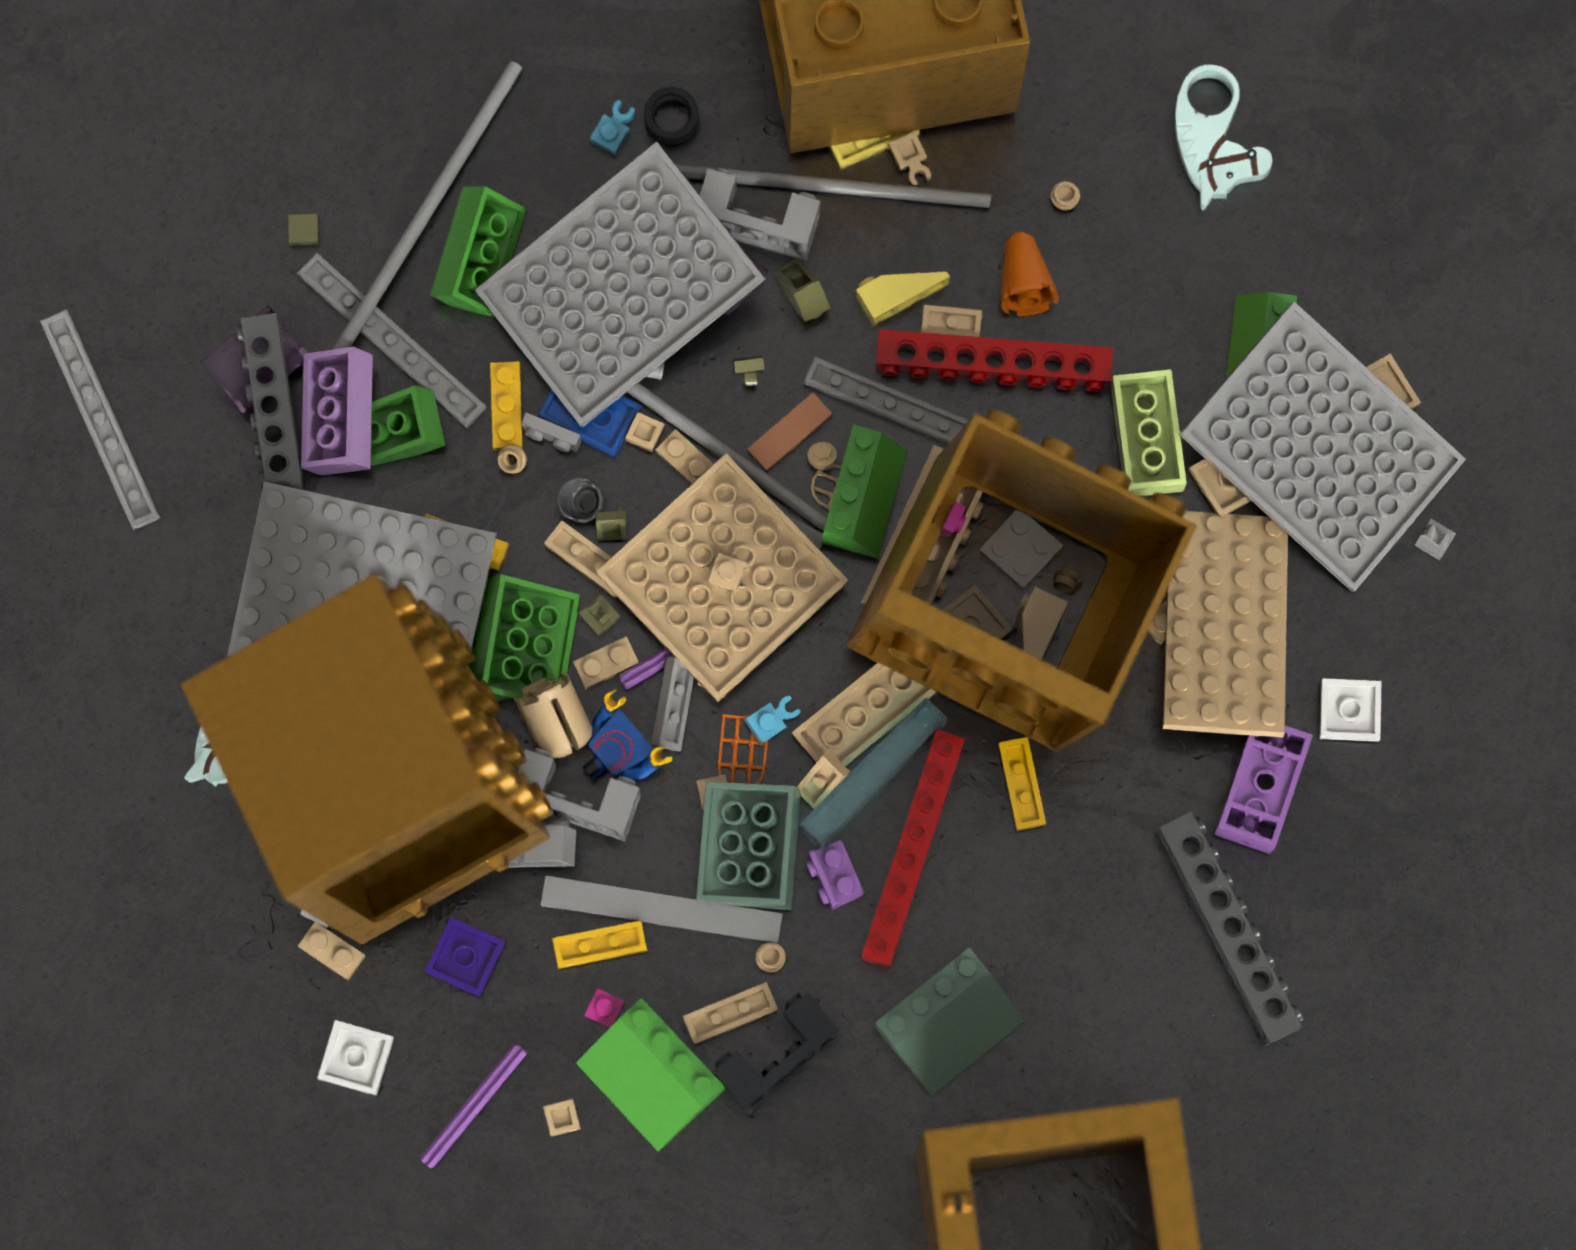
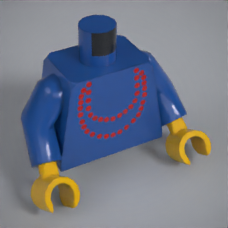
M616 689L605 695L604 704L594 716L591 724L592 737L589 739L588 749L595 757L583 765L582 769L592 781L605 770L616 780L619 776L631 780L645 779L657 770L660 765L670 763L672 756L662 759L661 751L666 749V746L653 749L622 710L616 711L617 708L626 702V698L623 697L618 703L615 702L613 694L616 692Z

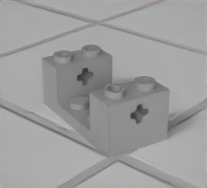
M722 168L707 170L700 197L734 240L807 260L820 218V200H816L814 195L806 192L792 193L783 224L780 225L777 220L763 216L759 219L750 216L749 212L734 208L731 211L736 197V176Z
M533 748V751L525 749L524 754L527 762L519 766L518 769L524 773L530 784L538 783L552 807L553 814L568 818L571 824L626 841L641 798L640 789L635 786L636 782L622 776H619L618 780L610 778L598 812L595 810L596 806L588 802L579 800L578 804H574L566 800L567 796L554 791H550L549 795H547L556 771L554 759L550 758L551 753L545 750Z

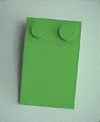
M414 385L372 401L370 466L422 455L446 446L433 390Z

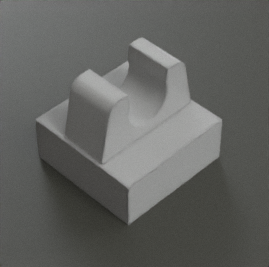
M1430 519L1416 541L1415 546L1440 560L1456 533Z

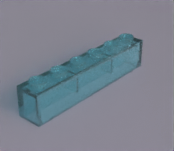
M925 698L800 823L799 829L819 849L823 848L935 736L936 730H941L946 725L947 717Z

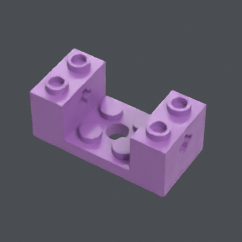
M1285 725L1283 737L1246 735L1241 750L1243 753L1213 835L1271 854L1276 848L1313 736L1312 734ZM1262 774L1269 775L1273 780V787L1269 790L1261 789L1257 785V777Z

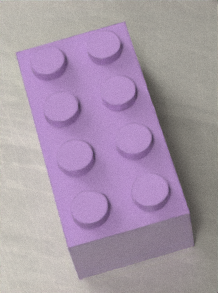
M356 347L304 354L302 469L321 476L370 469L372 354Z

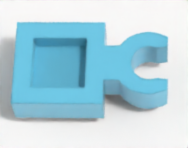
M620 100L616 101L613 105L612 118L603 115L590 137L591 143L613 155H616L630 132L629 127L624 124L632 121L635 116V108L633 107L630 108L627 114L619 113V109L622 106V101Z
M791 696L781 699L777 704V709H774L772 704L769 703L744 720L760 745L786 728L782 721L783 719L791 720L801 712L799 709L792 713L785 710V704L792 699Z

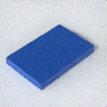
M551 389L537 417L580 434L581 442L615 458L637 412L640 413L642 406L621 396L587 425L581 427Z

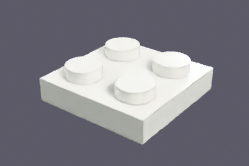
M1015 510L980 548L979 552L1024 590L1062 549L1063 545L1033 518Z
M1322 678L1320 680L1319 739L1379 742L1381 731V681Z
M335 1020L317 1079L377 1096L394 1037Z

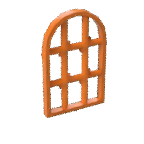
M723 714L719 757L717 760L718 776L721 775V767H728L729 771L731 770L729 783H734L736 768L746 769V784H751L752 770L762 771L760 779L756 782V784H760L767 769L768 740L760 745L752 732L750 740L740 739V720H745L749 717L748 715ZM726 718L736 719L734 738L724 737ZM723 742L732 743L731 763L721 762ZM738 743L748 744V765L738 764V761H736ZM754 745L764 746L763 766L754 765Z

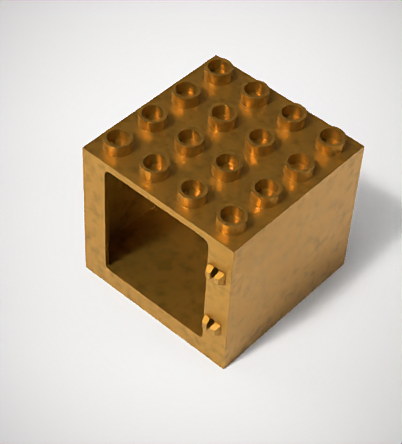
M759 0L790 153L1018 111L1030 47V39L1021 0Z
M989 409L985 418L975 413L935 459L845 647L1055 752H1059L1104 724L1197 525L1183 518L1187 507L1177 499L1156 492L1153 493L1149 501L1128 490L1132 479L1123 472L1110 466L1099 465L1096 472L1093 473L1073 463L1077 452L1069 445L1054 438L1044 437L1039 446L1018 435L1022 426L1018 420L1004 412ZM972 487L976 490L978 489L982 493L1105 555L1107 560L1106 566L1057 668L911 596L941 533L940 529L963 488Z
M376 573L181 684L284 900L360 944L370 941L412 916L420 918L426 915L428 907L493 870L502 872L507 869L509 861L551 838L542 820L553 814L552 807L538 783L530 784L524 773L520 769H515L527 762L526 756L510 730L504 733L499 723L493 717V715L501 711V707L486 681L483 679L478 682L471 669L467 666L475 661V656L459 629L452 631L441 614L435 616L423 598L417 601L405 582L393 588Z
M1173 1099L924 1131L915 1153L928 1250H980L970 1173L1143 1150H1146L1160 1250H1200L1179 1100ZM960 1192L962 1211L955 1212V1202L952 1193Z

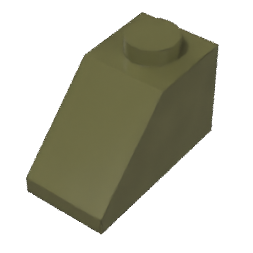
M799 257L773 270L793 308L805 322L818 318L823 312L830 309L819 280Z

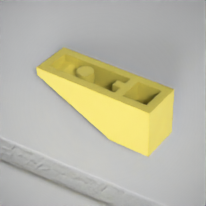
M947 272L881 275L875 279L871 276L858 284L859 288L856 289V299L871 324L875 326L949 285L950 276Z

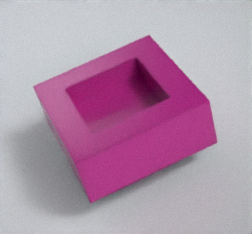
M958 502L953 504L945 523L940 529V534L949 538L954 531L960 532L967 518L962 515L966 508Z
M597 989L584 1016L610 1028L616 1022L625 1001Z

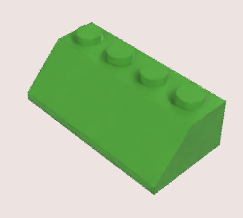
M486 186L463 187L430 296L452 307L495 317L475 289L512 260L527 209Z
M1262 292L1235 297L1225 379L1290 303L1297 302L1296 295Z
M853 424L823 531L822 544L874 558L879 557L907 454V449L883 432Z

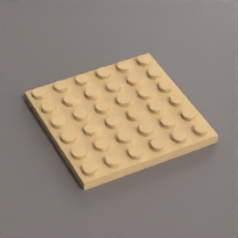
M727 453L596 572V575L717 702L848 583V579ZM718 553L746 562L737 592L708 583Z

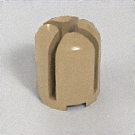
M560 673L562 678L554 681H546L545 678H542L523 688L522 692L524 695L521 698L514 697V701L536 748L551 753L550 758H562L572 754L571 747L574 746L576 750H579L592 737V726L567 673Z

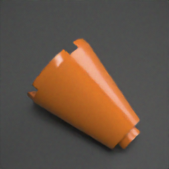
M1015 232L1005 242L1000 295L1001 309L1009 314V310L1016 311L1017 316H1031L1049 310L1050 303L1054 301L1055 305L1057 304L1058 291L1034 237L1026 232Z

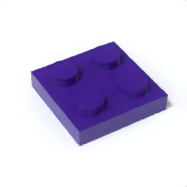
M450 917L425 972L480 997L506 942Z

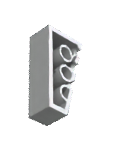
M548 821V825L544 826L551 838L509 861L508 867L575 866L576 830L566 826L564 821Z

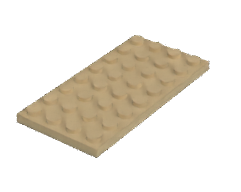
M1186 511L1183 518L1196 524L1197 527L1167 589L1163 729L1283 737L1285 733L1288 533L1270 517L1226 514L1223 517H1219L1217 513Z

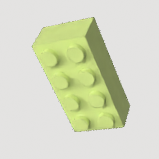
M1171 369L1114 375L1110 383L1121 472L1132 479L1128 490L1139 496L1153 495L1156 492L1162 494L1183 492L1187 482Z

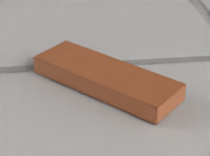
M812 393L748 447L747 452L767 473L830 419L833 413Z

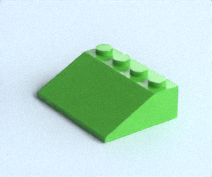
M502 574L488 577L473 650L475 661L471 662L470 668L478 682L484 679L498 701L515 703L514 697L521 698L524 695L522 689L542 678H545L546 681L561 679L560 673H567L580 595Z
M642 998L624 1013L576 1062L581 1070L658 1152L725 1090L723 1084Z

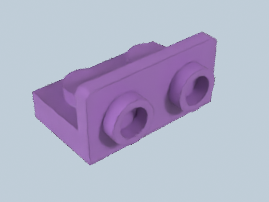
M841 840L816 851L814 849L808 851L809 860H806L805 863L811 877H818L821 887L817 888V891L824 905L829 903L833 910L865 896Z

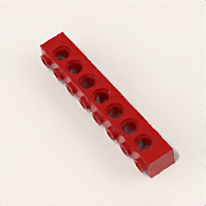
M879 329L875 371H881V374L886 376L911 373V377L927 378L928 375L940 376V379L948 381L957 380V377L969 378V381L975 383H984L989 379L998 380V383L1003 385L1027 382V385L1031 387H1044L1045 384L1057 385V388L1071 390L1074 389V386L1086 387L1087 391L1102 392L1104 389H1109L1111 383L1113 347ZM902 350H910L914 357L906 361L902 360L898 353ZM932 352H938L943 356V360L934 363L927 356ZM962 354L969 355L972 358V363L962 365L957 361V357ZM994 356L999 358L1002 364L998 367H991L986 363V359ZM1018 359H1026L1030 362L1031 367L1022 370L1016 366L1015 362ZM1048 361H1054L1058 363L1060 369L1056 372H1050L1045 368L1044 364ZM1078 363H1083L1089 368V372L1079 374L1074 370V366Z
M936 730L861 955L862 961L886 969L890 968L963 748L964 738Z

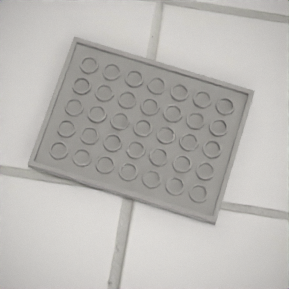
M656 142L475 289V291L579 425L584 427L766 279L659 143Z
M1296 302L1290 303L1179 433L1185 441L1351 592L1357 590L1466 460Z
M264 481L227 656L233 655L374 573L379 575L393 588L405 582L417 601L423 598L434 615L441 614L452 631L459 629L470 648L473 649L497 532Z

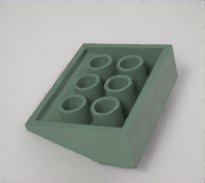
M706 782L696 901L760 909L792 910L801 792L795 786Z
M969 947L875 1022L874 1027L932 1097L1023 1024L1025 1020L988 969Z

